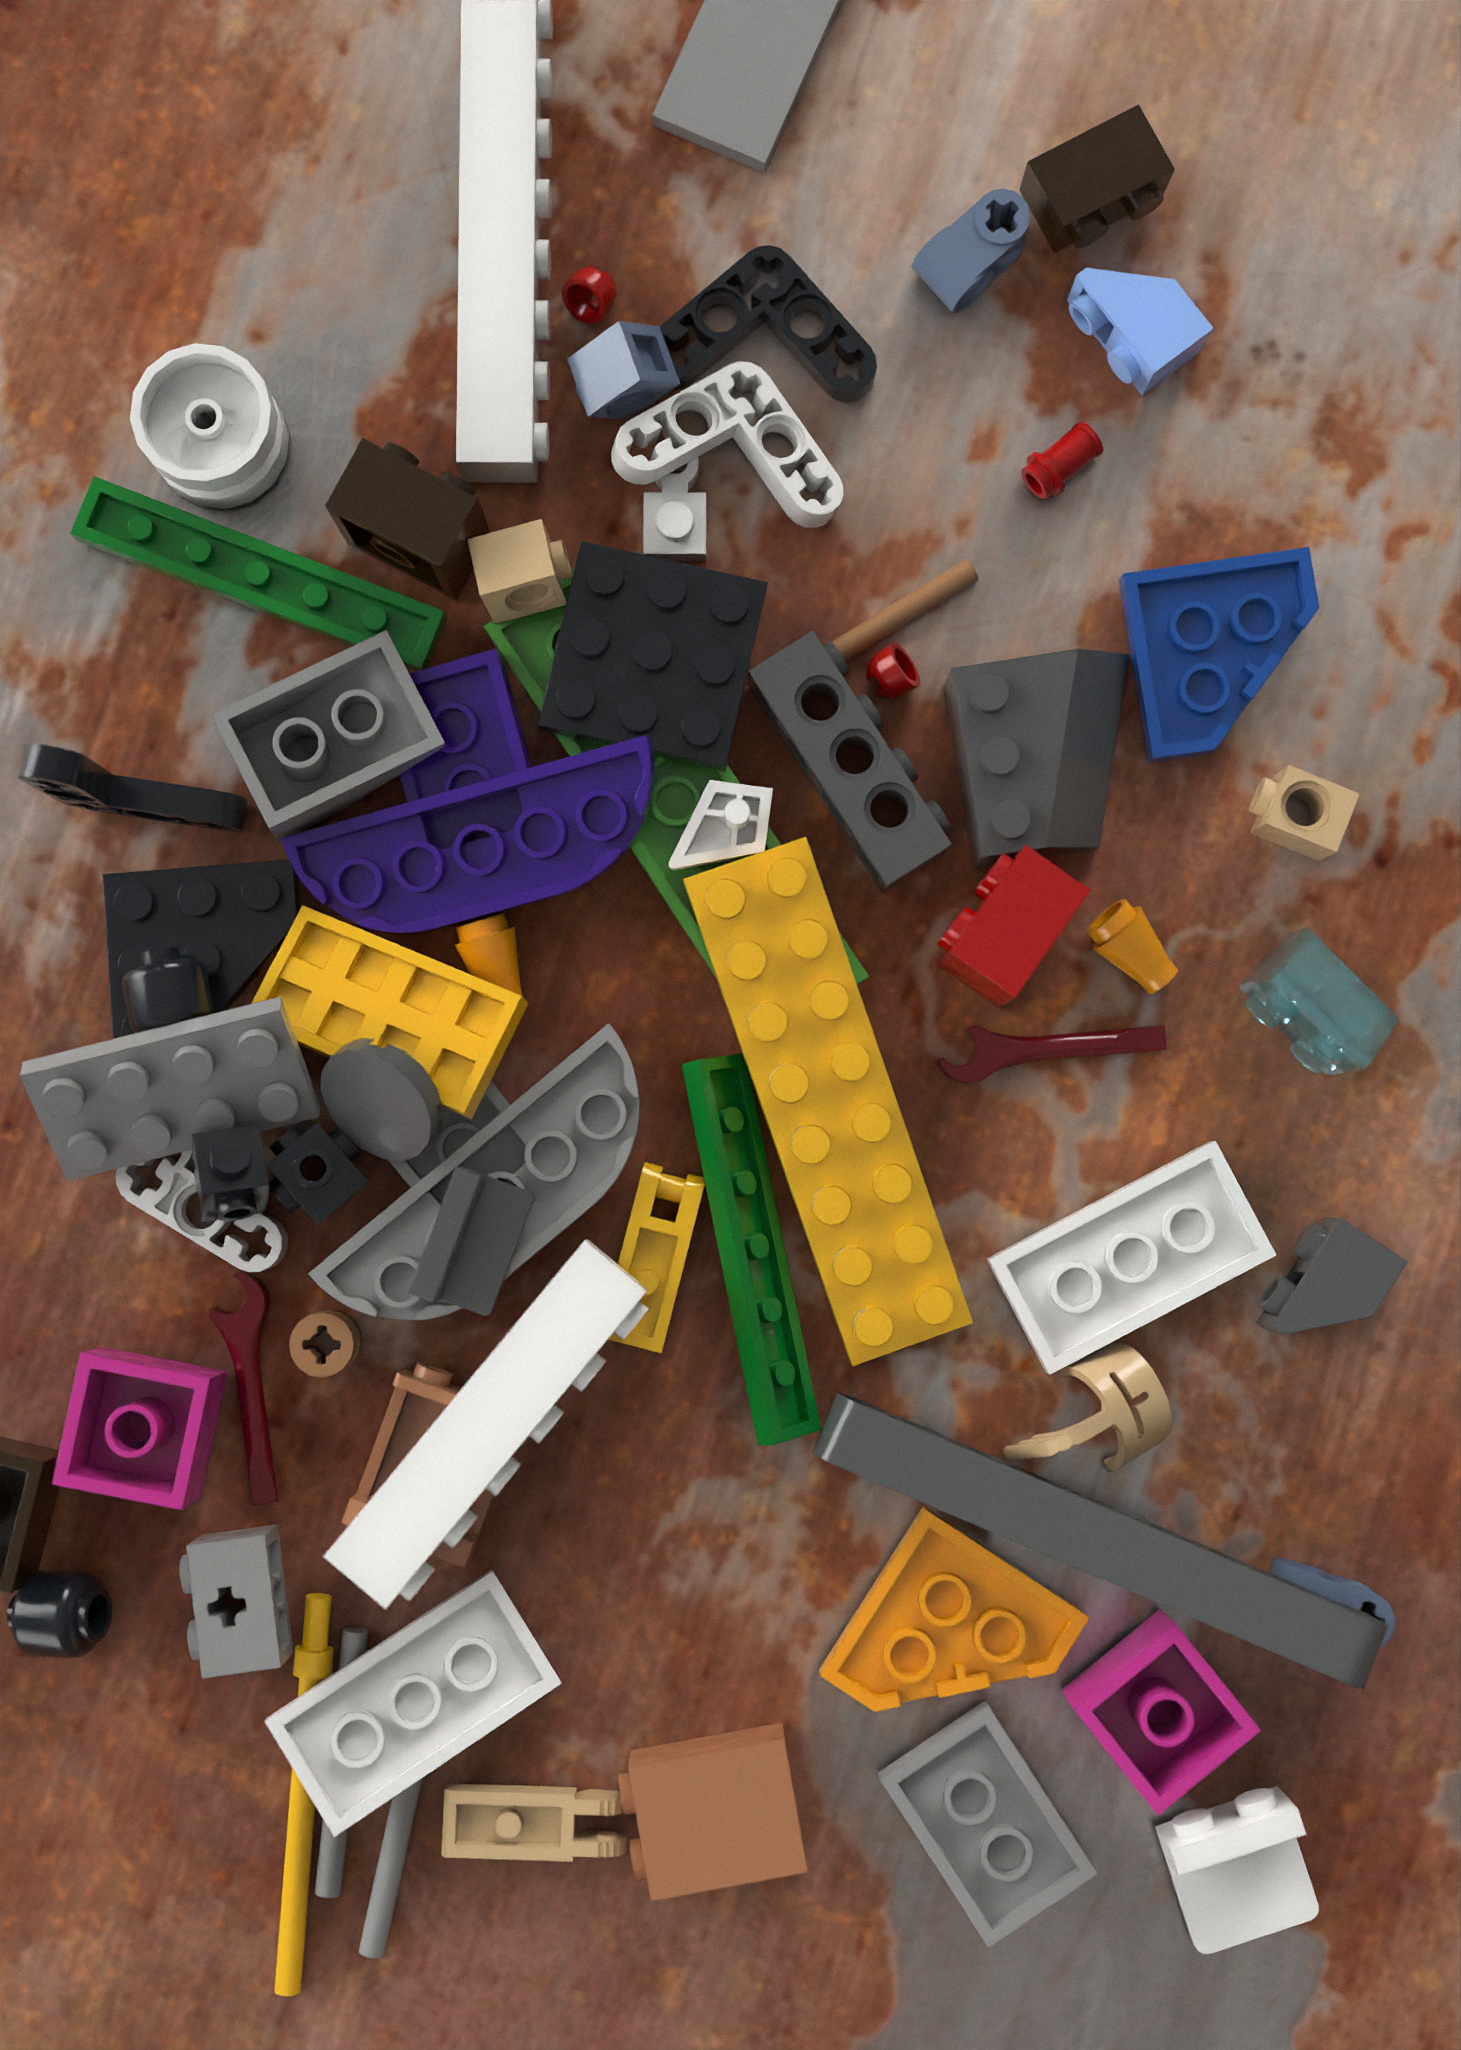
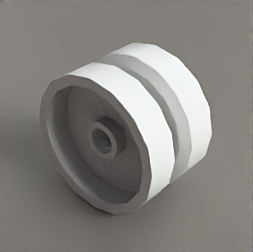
M195 343L168 351L146 368L133 391L130 421L137 445L176 494L200 507L229 509L253 502L274 485L286 463L289 434L280 407L272 397L263 378L246 358L223 346Z

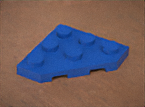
M1309 547L1122 574L1119 579V586L1148 763L1211 754L1227 735L1239 715L1254 698L1282 660L1289 647L1320 608Z

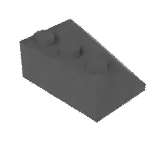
M1072 649L951 668L944 684V691L974 868L992 866L1002 853L1013 859L1025 845L1043 857L1099 848L1130 654Z

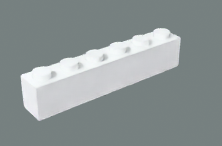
M586 1239L323 1557L385 1609L399 1593L410 1601L435 1570L426 1560L443 1540L453 1548L478 1518L469 1507L486 1488L496 1496L521 1465L512 1457L519 1446L528 1436L539 1444L564 1412L555 1405L556 1401L570 1384L582 1391L606 1362L597 1353L613 1332L624 1340L649 1309L639 1300L647 1292V1288Z

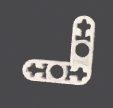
M739 361L722 368L627 421L620 427L611 451V462L615 471L624 480L633 484L645 485L655 482L733 437L784 512L794 523L807 528H817L825 525L834 516L844 496L843 484L837 472L769 375L761 367L751 362ZM734 386L740 392H746L750 389L754 393L751 403L744 397L734 400L730 396ZM685 410L696 411L706 419L709 430L699 436L689 435L678 427L676 415ZM755 415L759 421L754 427H751L750 424ZM662 429L665 440L655 446L650 461L642 454L635 457L629 454L633 442L641 449L657 442ZM770 432L785 435L791 441L793 454L785 458H777L770 455L762 445V436ZM800 463H804L805 467L800 475L795 469H797ZM806 487L810 492L820 489L825 495L822 502L819 503L816 499H810L806 502L801 497L804 488Z
M192 1150L181 1152L182 1155L178 1162L173 1157L163 1158L155 1173L163 1181L159 1189L146 1188L143 1192H140L138 1188L141 1185V1178L134 1174L138 1165L151 1166L156 1159L117 1169L116 1185L120 1194L128 1202L238 1269L247 1272L266 1271L277 1266L285 1257L288 1249L286 1230L276 1218L266 1212L254 1214L251 1217L237 1220L233 1223L247 1232H258L262 1227L268 1231L264 1241L272 1247L270 1254H256L252 1259L245 1255L249 1244L235 1234L226 1235L224 1244L217 1240V1237L230 1226L232 1221L216 1220L212 1226L201 1229L195 1227L188 1220L186 1206L188 1200L197 1193L192 1168Z

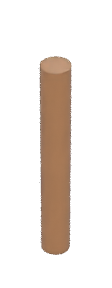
M967 559L961 561L838 637L832 643L839 650L845 662L849 661L977 582L978 576L974 567Z

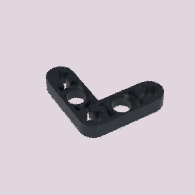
M771 245L758 246L749 251L660 326L666 346L673 352L681 350L690 342L687 326H692L698 338L684 352L685 366L679 368L673 363L680 381V385L673 390L683 389L692 384L763 323L820 387L835 400L846 403L858 401L865 397L872 389L876 375V355L870 345L790 255L781 248ZM761 269L766 274L777 270L779 272L778 287L774 289L768 283L762 284L751 293V307L754 309L749 310L743 296L756 285V270ZM737 286L740 292L734 289V287ZM714 304H725L735 310L738 320L732 329L726 332H716L705 325L702 319L703 314ZM800 311H815L823 318L825 329L814 338H802L793 332L790 327V320ZM835 336L839 337L835 345V353L847 365L852 364L856 360L861 363L858 374L859 380L855 381L849 375L844 376L841 380L836 377L838 362L827 349ZM700 342L707 347L706 350H702ZM824 351L821 358L816 357V355Z
M41 744L24 745L18 778L65 805L90 811L230 832L242 831L247 799L217 790L118 776L78 752Z

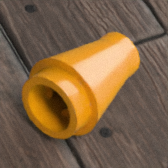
M1121 899L1108 907L1086 930L1088 935L1094 940L1092 949L1141 984L1149 994L1163 988L1178 972V968L1169 959L1141 906L1133 908L1126 899Z
M505 914L493 915L455 927L460 942L454 944L470 974L523 996L520 985L515 926L508 927Z

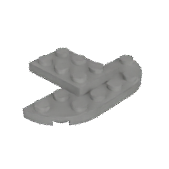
M609 1023L512 1104L496 1085L490 1081L472 1120L438 1106L436 1108L438 1120L443 1118L442 1130L432 1143L419 1156L405 1161L388 1160L411 1188L309 1272L308 1275L333 1298L348 1307L375 1317L380 1316L398 1320H424L444 1316L463 1309L443 1300L431 1302L408 1293L455 1167H466L528 1190L534 1194V1203L505 1279L593 1207L609 1191L625 1168L633 1150L640 1117L638 1082L630 1056L620 1037Z

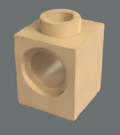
M542 519L467 539L479 594L494 624L566 605L567 599L562 580L573 577L569 558L563 540L552 542Z
M1287 765L1272 776V779L1264 777L1259 783L1249 807V812L1257 815L1250 834L1320 862L1337 853L1360 793ZM1288 797L1299 798L1307 804L1310 810L1308 826L1298 825L1289 818L1286 811Z

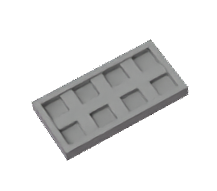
M281 997L28 1060L22 1063L20 1072L22 1083L67 1181L192 1150V1134L258 1124L260 1132L320 1117V1102Z

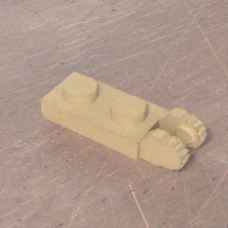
M447 1783L444 1789L442 1857L573 1862V1857L613 1858L624 1855L626 1853L627 1837L622 1835V1833L609 1830H588L575 1834L576 1815L615 1816L624 1813L620 1792L603 1789H588L577 1792V1787Z

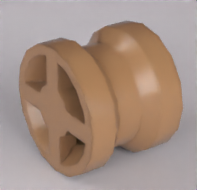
M329 1309L310 1314L299 1321L291 1333L289 1342L291 1358L296 1366L307 1375L319 1378L333 1376L352 1365L359 1356L363 1342L361 1329L354 1318L343 1311ZM311 1346H317L324 1353V1360H322V1354L317 1351L316 1347Z

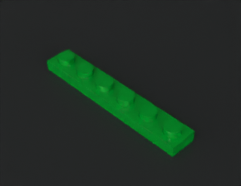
M93 476L70 531V534L81 543L351 647L387 630L405 667L414 671H420L428 667L448 618L444 610Z
M743 1053L695 1060L681 1065L757 1445L765 1446L776 1445L820 1431L821 1425L750 1074Z

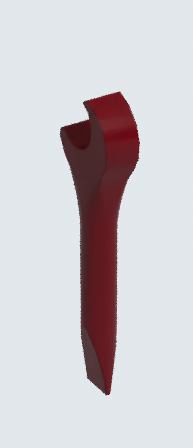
M974 1025L965 1030L974 1043L972 1059L965 1065L957 1066L948 1063L942 1057L938 1060L937 1064L943 1074L951 1080L964 1084L975 1083L998 1070L1022 1063L1167 1050L1165 1025L1042 1036L1003 1035Z
M240 1271L236 1272L233 1276L244 1285L246 1294L242 1306L235 1312H228L219 1307L209 1309V1317L220 1331L227 1345L235 1370L251 1497L254 1506L278 1502L260 1369L261 1336L270 1308V1296L264 1282L257 1276Z

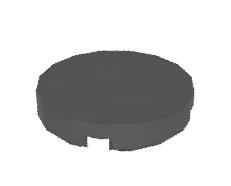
M360 1038L343 1045L331 1056L322 1069L320 1088L327 1112L340 1131L359 1148L381 1159L405 1161L419 1156L442 1130L443 1118L438 1120L436 1109L441 1104L438 1089L423 1066L404 1050L388 1044L385 1048L369 1045L374 1039Z

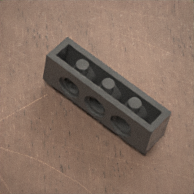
M812 630L748 671L747 685L881 893H884L945 854L952 845L946 836L952 832V827L940 806L934 800H930L925 804L912 784L913 781L918 779V775L904 751L900 747L890 750L879 733L878 729L883 727L884 724L872 701L865 694L856 697L844 679V676L849 674V669L839 650L831 641L822 645ZM812 694H823L834 702L836 713L824 721L813 720L805 714L801 703ZM847 746L859 747L867 753L870 759V768L860 774L847 773L838 765L836 753ZM882 798L896 801L903 809L904 822L893 828L879 825L871 815V804Z

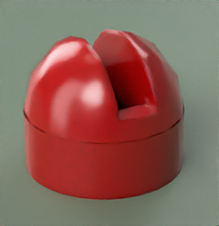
M590 265L576 271L562 288V299L567 310L576 319L587 324H595L601 321L612 309L617 297L616 284L613 277L608 272H601L595 266ZM593 294L596 295L598 299L597 302L591 300Z
M892 643L870 659L866 670V680L869 681L876 676L881 684L874 692L877 696L885 699H896L920 686L918 671L909 655L900 645Z

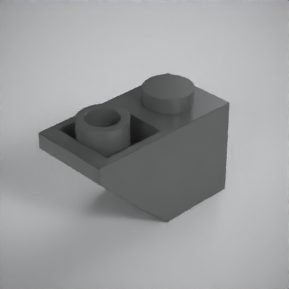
M1324 1217L1320 1224L1314 1221L1299 1237L1293 1250L1294 1254L1299 1257L1286 1277L1282 1275L1277 1276L1263 1293L1259 1307L1264 1311L1256 1323L1268 1331L1284 1335L1372 1317L1406 1266L1407 1261L1342 1218Z

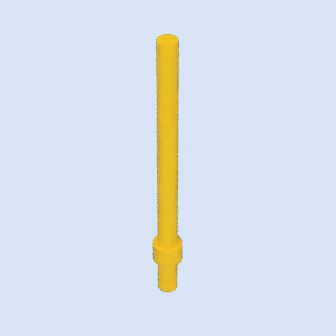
M311 1593L305 1597L302 1644L295 1647L293 1675L299 1678L298 1697L332 1675L334 1647L328 1645L332 1596L329 1594ZM293 1768L274 1992L280 1996H295L301 1992L315 1804Z

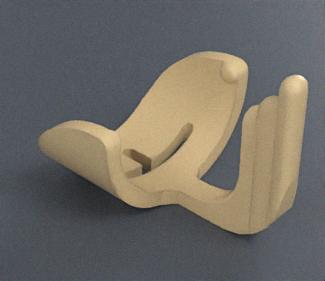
M1109 1343L1059 1370L1062 1377L1071 1375L1086 1383L1101 1400L1102 1410L1068 1428L1055 1432L1036 1434L1031 1439H1025L1018 1444L1006 1446L1004 1448V1456L1010 1461L1052 1456L1059 1451H1065L1074 1445H1079L1107 1428L1112 1427L1117 1435V1454L1107 1457L1103 1461L1107 1472H1112L1157 1446L1167 1438L1172 1428L1170 1404L1157 1375L1148 1362L1134 1348L1127 1344ZM1111 1377L1118 1383L1128 1400L1143 1394V1400L1131 1407L1136 1422L1123 1394Z

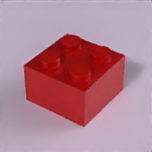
M1027 845L1013 859L1002 853L973 892V894L982 899L975 911L965 906L938 941L937 945L944 949L946 953L937 966L988 1002L1000 1008L1017 997L1091 890Z

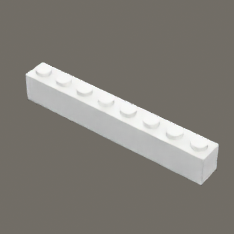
M461 0L456 463L462 479L468 483H538V461H549L548 423H538V400H549L550 397L549 362L539 361V340H550L549 300H539V279H550L551 276L550 241L540 240V219H551L550 179H540L541 159H551L552 156L551 120L541 119V99H552L551 59H541L542 39L552 40L553 37L551 0Z

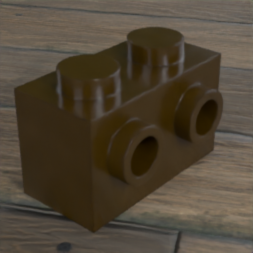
M1138 104L1029 160L1019 191L1027 202L1050 247L1056 253L1073 243L1076 248H1083L1092 244L1108 231L1110 224L1126 216H1129L1131 220H1137L1154 211L1164 200L1163 195L1175 168Z

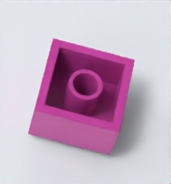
M99 1347L81 1352L52 1484L183 1510L200 1500L228 1371L108 1347Z
M1161 1609L1156 1611L1061 1690L1073 1710L1158 1816L1261 1731L1177 1624Z

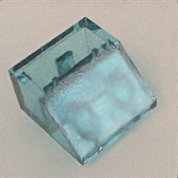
M1308 927L1291 933L1238 985L1249 997L1245 1001V1006L1251 1014L1268 1028L1273 1029L1277 1025L1294 1042L1290 1047V1051L1295 1058L1315 1074L1323 1071L1328 1076L1364 1070L1375 1059L1399 1020Z

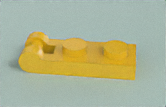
M645 1162L618 1265L647 1288V1292L639 1301L649 1310L624 1340L615 1332L607 1340L662 1353L705 1187L704 1177L688 1173L687 1179L662 1173L663 1166ZM656 1198L680 1204L675 1222L651 1216Z

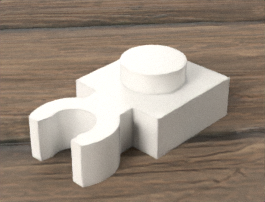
M698 457L688 462L683 472L679 474L669 473L656 480L655 483L662 489V492H644V555L670 561H706V493L688 492L694 486L699 476Z

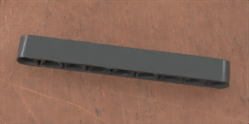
M836 1392L813 1450L814 1455L838 1467L1360 1689L1365 1688L1388 1624L1362 1611L840 1392Z

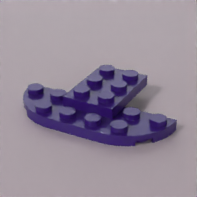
M495 648L409 673L445 742V747L400 774L407 803L281 838L286 855L294 871L312 895L322 904L328 905L342 916L356 922L357 925L383 932L420 933L468 922L576 891L604 875L624 856L637 838L651 805L655 777L651 737L648 735L640 736L532 767L502 652Z

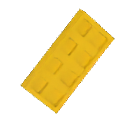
M304 905L300 908L251 1003L281 997L298 1044L329 1058L343 1045L360 1038L374 1039L369 1045L385 1048L388 1044L404 1050L423 1066L437 1087L441 1099L439 1106L471 1120L529 1004L523 996Z

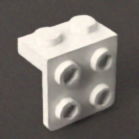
M1278 1786L1249 1790L1237 1796L1233 1801L1209 1809L1189 1810L1177 1815L1172 1821L1155 1826L1191 1940L1199 1952L1211 1954L1311 1921L1317 1916L1319 1905L1297 1841L1298 1837L1306 1835L1298 1808Z

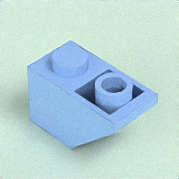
M1085 268L1076 275L1066 300L1069 303L1070 315L1077 327L1084 334L1089 336L1093 334L1108 352L1107 359L1115 375L1126 384L1132 383L1141 395H1144L1200 353L1214 329L1175 279Z

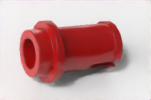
M1082 421L1077 422L1070 431L1042 454L1033 452L1027 457V466L1021 470L1023 480L1037 497L1041 499H1046L1049 495L1057 497L1064 492V483L1095 457L1103 454L1102 442L1088 424Z

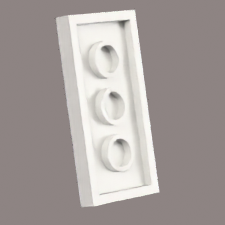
M1209 1141L988 1257L986 1260L1045 1372L1051 1375L1276 1256V1253L1217 1142Z
M490 1570L267 1717L265 1723L333 1836L336 1837L562 1683L494 1571Z

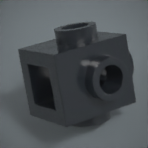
M318 1122L308 1131L298 1123L269 1147L276 1156L267 1164V1167L275 1175L269 1181L270 1191L290 1214L302 1206L318 1226L368 1184L367 1179L353 1164L361 1156L360 1152L337 1126L326 1133ZM310 1159H319L327 1167L325 1175L318 1181H308L302 1176V1167Z

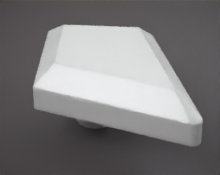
M709 780L668 863L669 868L675 871L744 858L765 851L773 788Z

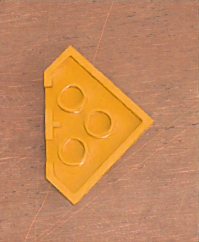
M923 1506L819 1669V1674L822 1678L872 1711L878 1712L901 1707L900 1703L936 1695L942 1698L991 1687V1683L1028 1676L1030 1679L1053 1674L1059 1668L1090 1617L1082 1609Z

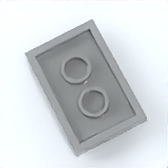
M986 1700L878 1772L880 1781L988 1948L1098 1874Z

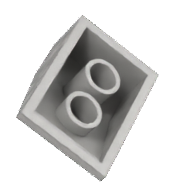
M387 630L211 713L267 826L278 843L282 841L281 838L298 834L335 816L445 747V742Z

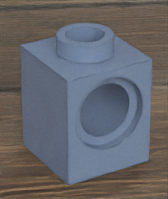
M618 321L567 358L576 383L578 398L584 405L588 417L629 420L680 385L660 326Z

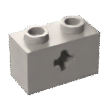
M278 1524L204 1534L186 1545L187 1554L182 1555L180 1560V1581L183 1592L186 1595L192 1594L195 1620H190L188 1625V1648L193 1660L200 1659L202 1679L281 1668L294 1651ZM230 1589L234 1598L245 1599L246 1606L238 1613L235 1604H224L222 1596Z

